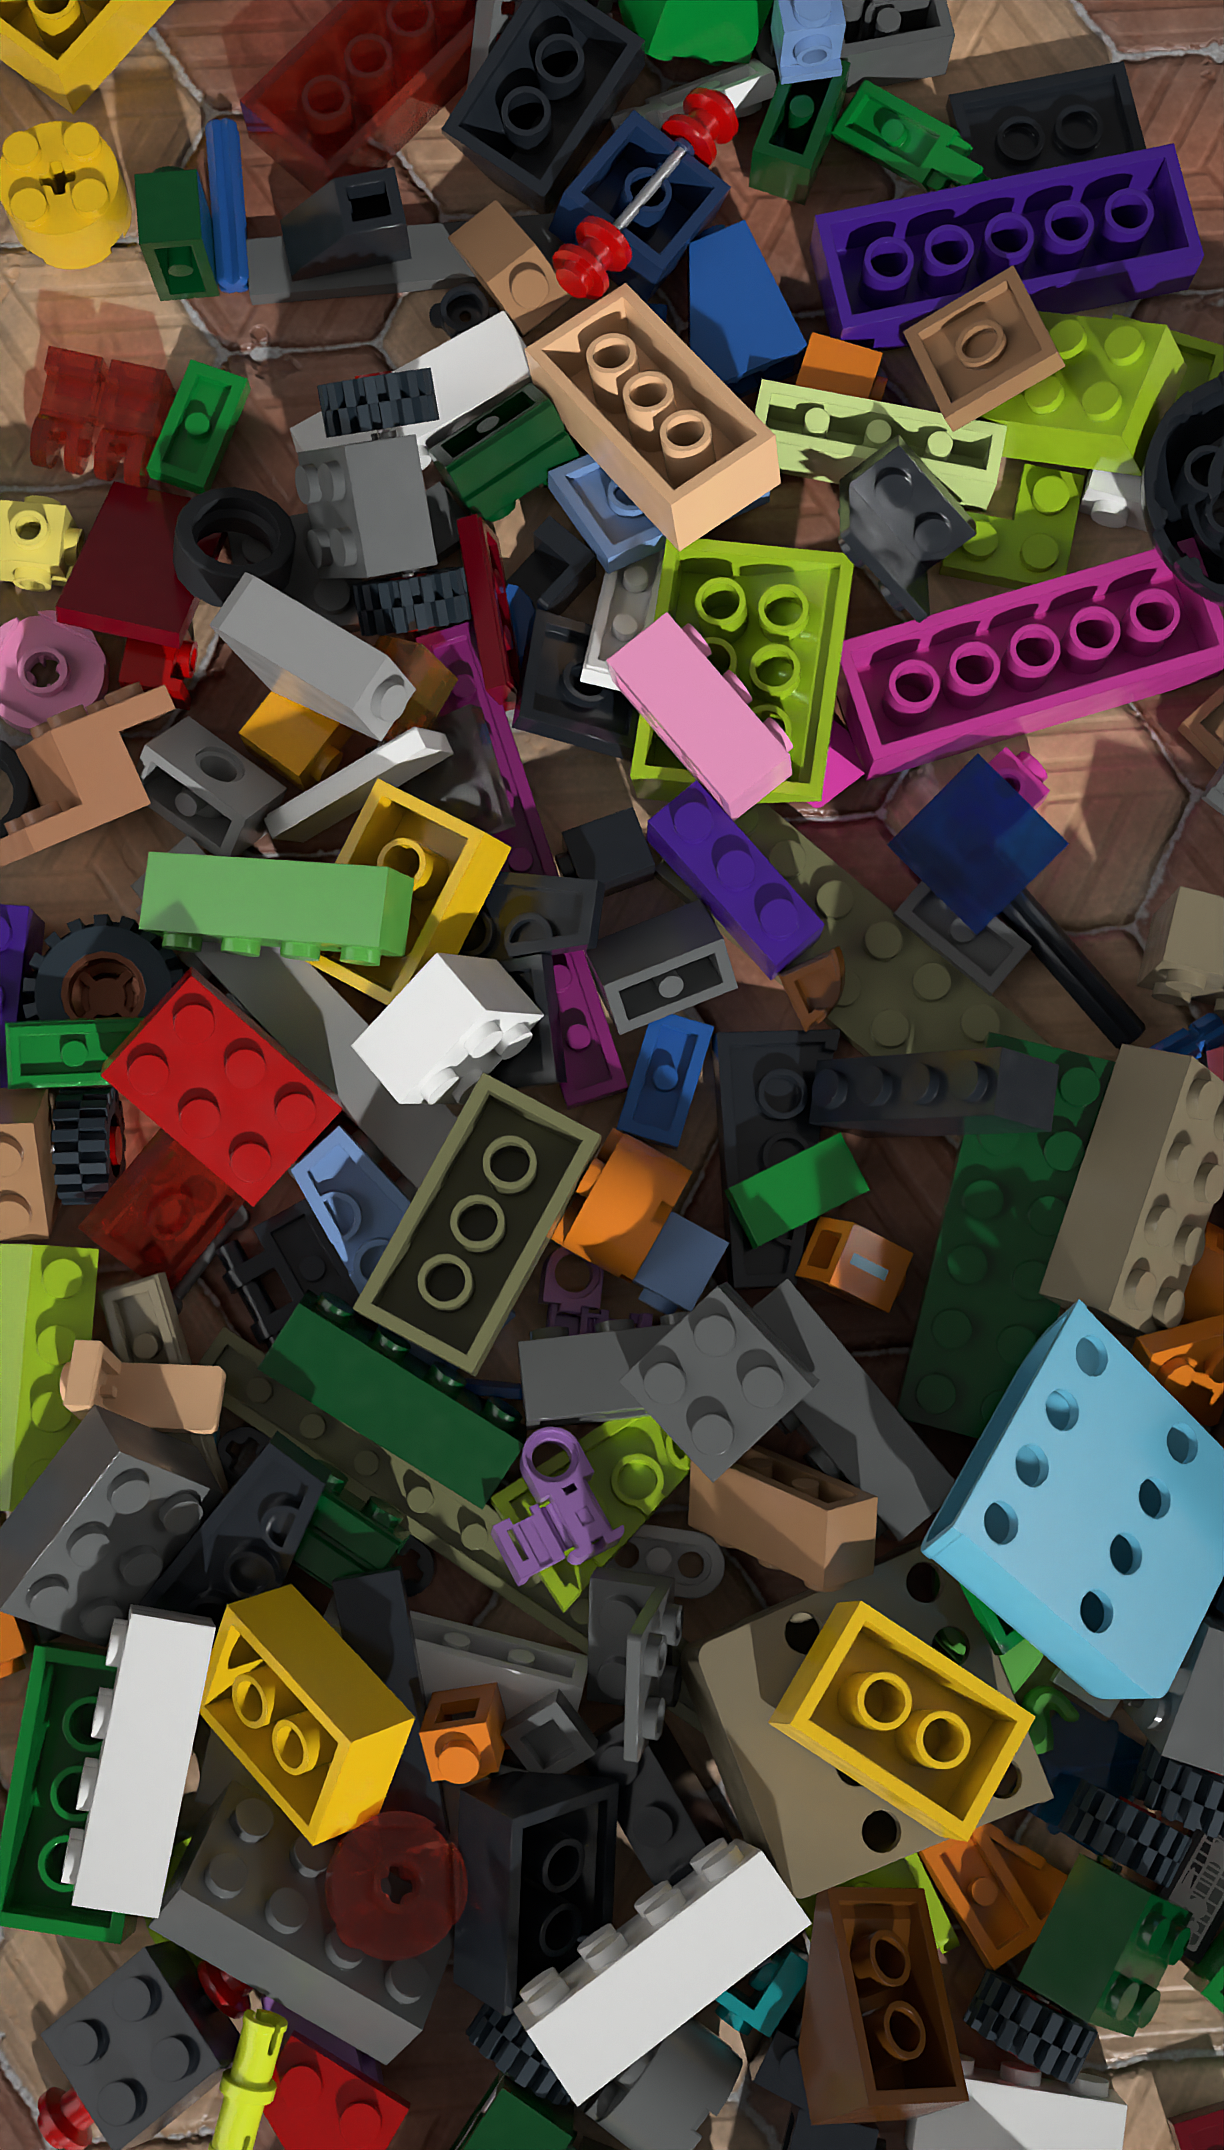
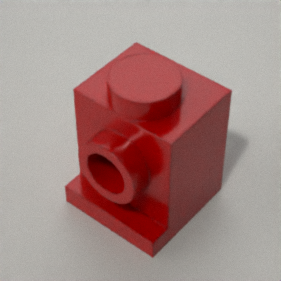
M187 631L180 649L127 638L118 678L120 686L123 688L140 682L145 693L165 685L175 708L190 711L192 698L183 680L184 677L192 678L194 675L198 657V644L196 641H192L189 631Z

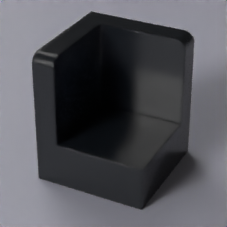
M549 515L533 532L534 552L507 579L506 583L507 586L508 584L519 586L533 600L535 609L561 615L596 577V554Z

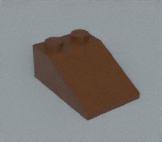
M831 1887L816 1895L798 2047L811 2125L910 2120L969 2101L924 1888Z

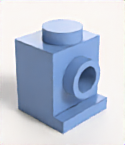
M774 0L771 34L781 85L841 76L842 65L840 56L846 26L842 0Z

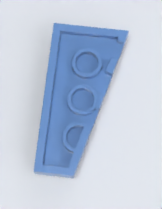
M338 1124L291 1168V1172L331 1244L337 1250L358 1293L361 1294L412 1201L344 1127ZM513 1309L509 1314L504 1326L507 1325L516 1316L515 1311ZM405 1339L411 1346L409 1353L431 1366L434 1361L453 1368L455 1371L459 1369L457 1366Z

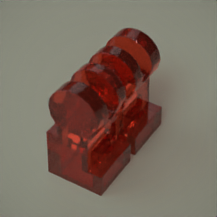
M48 346L44 365L47 377L40 410L34 420L30 437V458L32 464L52 469L57 463L61 448L65 445L64 467L66 472L82 475L87 468L90 455L92 454V437L95 426L101 427L102 430L94 446L95 477L100 480L112 481L118 470L120 460L125 457V484L145 488L151 479L146 469L176 396V391L166 370L111 359L110 367L108 368L101 356Z

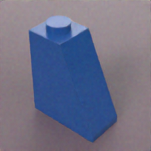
M742 220L728 227L719 224L704 230L697 236L695 241L689 243L687 268L688 347L740 399L759 391L762 379L780 382L798 374L806 353L807 343L746 221Z

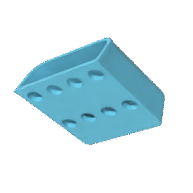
M1078 1299L1041 1335L1020 1365L922 1542L921 1552L929 1559L932 1558L1090 1695L1100 1699L1161 1698L1168 1692L1224 1577V1448L1087 1309V1306Z

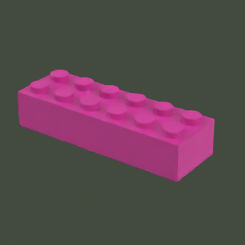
M1194 538L1177 542L1181 551L1186 553L1189 558L1195 557L1199 559V567L1202 569L1203 574L1208 577ZM1152 549L935 613L921 623L912 620L844 640L837 696L867 782L1218 677L1224 669V619L1219 605L1204 599L1184 585L1168 569L1156 549Z

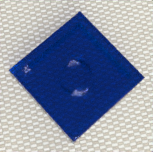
M979 753L887 844L976 935H979L1070 845Z

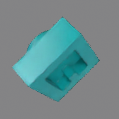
M787 1942L782 1946L779 1953L775 1955L772 1962L753 1971L748 1981V1985L755 1989L751 1997L732 1985L714 1999L719 2003L714 2012L728 2025L746 2036L750 2034L754 2027L770 2038L807 1979L809 1955L792 1943Z

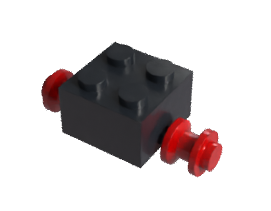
M171 1940L142 1948L40 2034L72 2085V2088L67 2092L58 2087H51L38 2099L39 2115L37 2117V2124L45 2140L56 2149L84 2150L92 2142L93 2133L91 2125L94 2122L112 2150H127L152 2139L221 2081L223 2071L232 2067L240 2033L230 2018L241 2019L244 2012L251 2009L249 1993L254 1988L205 1960H202L196 1967L186 1950Z

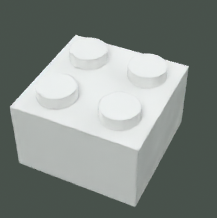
M437 952L351 1047L399 1104L463 1105L466 1104L483 1072L488 1075L502 1059H509L526 1047L532 1038L530 1030L544 1014L497 960Z

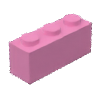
M666 612L606 660L613 683L692 776L704 787L728 816L735 821L792 775L791 757L788 752L793 749V745L783 729L772 718L769 717L762 722L747 704L752 701V697L739 678L730 670L721 675L707 659L712 652L701 634L689 623L680 628L668 612Z

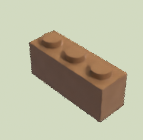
M754 1444L714 1483L691 1460L688 1525L714 1537L716 1544L727 1548H737L758 1558L760 1565L770 1569L783 1570L804 1580L806 1587L815 1591H839L845 1587L847 1582L874 1575L878 1496L757 1444Z

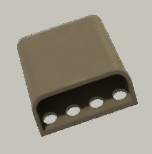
M924 1539L903 1544L874 1559V1575L847 1582L845 1587L839 1591L821 1592L812 1589L805 1590L692 1641L680 1653L679 1662L683 1679L745 1842L762 1850L794 1898L802 1899L949 1839L938 1836L768 1723L838 1602L861 1600L930 1647H932L933 1638L939 1630L945 1627L954 1628L960 1632L966 1645L965 1656L958 1665L1016 1703L999 1657L994 1655L959 1582L932 1558L929 1559L921 1552V1545ZM917 1563L929 1564L936 1570L940 1578L939 1592L928 1603L918 1602L907 1590V1574ZM1028 1732L1011 1761L1017 1773L1016 1787L1012 1793L994 1794L976 1828L1033 1804L1043 1803L1054 1798Z

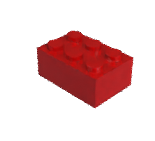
M192 966L102 1065L100 1075L253 1207L343 1109L339 1096Z

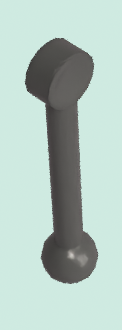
M231 1204L225 1208L222 1217L224 1224L171 1293L178 1315L183 1309V1298L217 1255L216 1250L226 1243L234 1231H241L249 1225L251 1216L243 1205Z

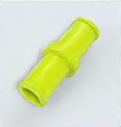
M248 2009L244 2012L243 2026L232 2067L223 2071L219 2090L224 2097L208 2150H253L264 2106L273 2101L277 2084L272 2079L283 2034L288 2026V2021L283 2016L264 2009H257L256 2012Z

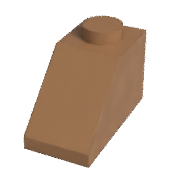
M496 199L447 238L500 311H505L521 338H524L556 313L573 297L559 285L556 279V272L536 244Z

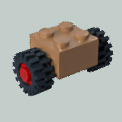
M114 1087L60 1089L59 1095L55 1099L56 1109H53V1118H51L48 1088H0V1241L49 1239L61 1203L63 1205L116 1204L120 1201L122 1197L121 1190L124 1188L123 1172L126 1170V1161L124 1160L126 1140H123L125 1122L124 1118H121L123 1108L121 1101H119L118 1090H115ZM52 1119L55 1124V1130H53Z

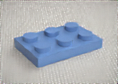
M589 454L548 471L549 490L592 552L596 554V558L607 574L665 549L666 537ZM771 490L726 521L770 502Z

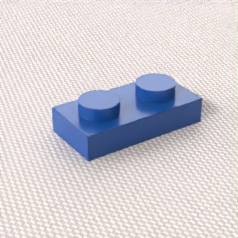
M674 1014L648 1024L618 1121L617 1130L627 1133L636 1139L677 1151L714 1026Z

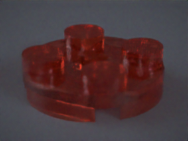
M407 1811L380 1813L372 1816L342 1838L335 1847V1852L329 1861L326 1872L325 1894L330 1915L336 1923L337 1935L348 1947L360 1949L367 1955L377 1959L391 1961L406 1960L419 1956L433 1948L440 1940L447 1936L452 1925L456 1924L464 1911L468 1893L465 1863L453 1841L448 1844L443 1835L433 1829L436 1824L426 1817ZM391 1866L398 1867L400 1878L411 1880L413 1886L412 1892L401 1897L400 1904L391 1902L389 1894L383 1893L381 1889V1880L388 1877L389 1867Z

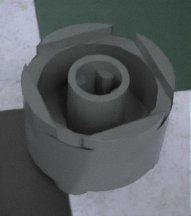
M691 2017L595 2092L587 2102L584 2113L630 2150H693L703 2137L696 2130L703 2123L709 2112L717 2117L732 2092L743 2065L742 2058L732 2050L730 2045L694 2017Z

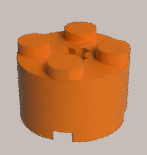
M613 1128L597 1157L593 1159L576 1190L577 1195L572 1205L568 1207L551 1240L612 1275L632 1283L693 1171L629 1134L622 1133Z

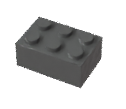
M94 1404L0 1528V1612L106 1647L110 1640L114 1618L128 1619L130 1604L138 1605L224 1495L198 1448Z

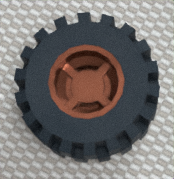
M108 914L94 915L93 924L84 925L79 918L66 923L71 932L60 938L55 931L44 941L50 948L44 956L35 952L29 962V965L34 970L32 978H24L22 992L29 1000V1004L23 1005L26 1020L32 1021L147 1016L186 972L174 951L162 947L163 940L161 936L140 930L135 919L122 916L120 922H113Z

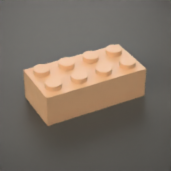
M626 283L524 349L533 385L553 403L565 426L564 428L679 552L781 483L776 435Z

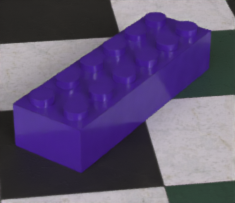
M1174 143L815 215L809 249L830 337L879 352L910 346L903 331L1013 265L1037 311L1070 314L1188 290L1204 257Z

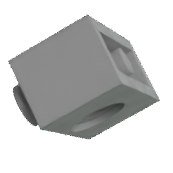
M189 716L146 743L135 768L151 802L147 806L214 856L237 857L265 836L269 830L264 818L267 817V814L279 808L287 791L285 786Z

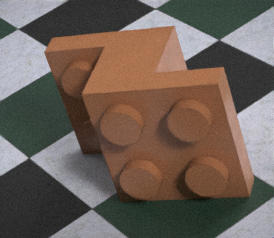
M136 682L104 696V699L86 706L87 713L83 704L51 716L46 719V722L29 729L33 740L15 751L30 778L32 789L41 807L4 823L9 835L0 839V867L151 804L121 735L176 709L165 685L144 693L140 682Z

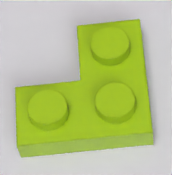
M1025 463L1020 475L1012 520L966 511L976 522L977 534L941 561L939 574L1015 590L1066 575L1085 475Z

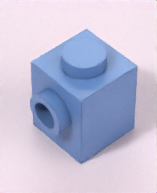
M672 1211L632 1282L643 1288L638 1299L665 1315L675 1313L677 1308L684 1312H691L729 1243Z

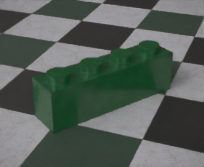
M308 1289L257 1369L475 1506L483 1509L525 1445L527 1431L526 1426L520 1422L523 1418L522 1415L513 1406L497 1397L490 1396L486 1401L466 1389L467 1381L453 1368L434 1361L430 1366L409 1353L411 1349L410 1344L396 1333L381 1326L377 1327L376 1331L356 1320L353 1318L355 1310L338 1296L325 1291L321 1292L318 1296Z

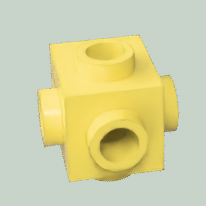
M38 495L27 496L24 498V502L0 500V581H11L19 588L36 592L49 591L51 585L65 586L85 544L84 531L77 527L67 506L62 505L53 498Z

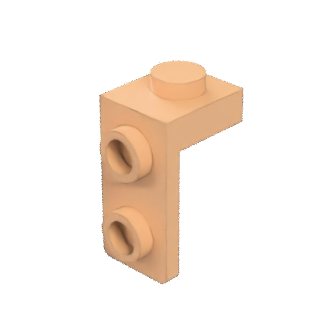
M75 1340L71 1362H67L61 1372L60 1394L64 1401L63 1405L81 1421L95 1404L160 1432L214 1434L219 1427L226 1373L219 1366L121 1362L101 1341Z

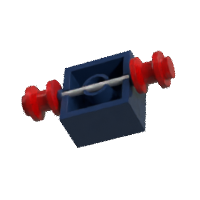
M703 87L693 89L683 101L685 115H671L662 125L661 131L633 110L564 191L548 230L565 243L554 253L552 261L556 271V279L568 294L576 298L599 299L609 288V279H611L618 286L626 283L647 304L688 254L689 243L695 241L700 233L711 226L731 187L710 171L708 167L713 163L717 155L715 143L726 144L730 142L739 128L734 105L725 94Z

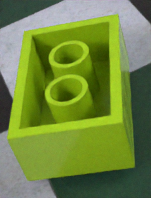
M1038 311L1066 366L975 420L1007 426L1002 457L1141 476L1143 461L1149 443L1158 424L1173 405L1188 368L1168 326L1165 324Z

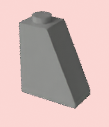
M246 572L209 625L272 692L380 742L395 720L401 716L407 702L416 690L388 655Z

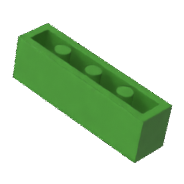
M148 852L139 929L162 936V947L177 951L201 952L202 942L221 943V952L232 955L259 957L261 946L280 947V957L288 959L319 961L320 951L341 952V962L364 966H380L381 955L405 957L414 878L384 866Z

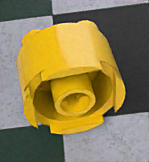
M52 121L35 125L25 131L14 132L5 139L2 145L3 154L0 158V201L19 242L28 252L31 251L42 258L46 264L59 269H82L93 266L107 258L112 253L111 247L118 241L122 233L125 237L130 227L132 207L114 153L107 142L99 135L96 128L86 122Z

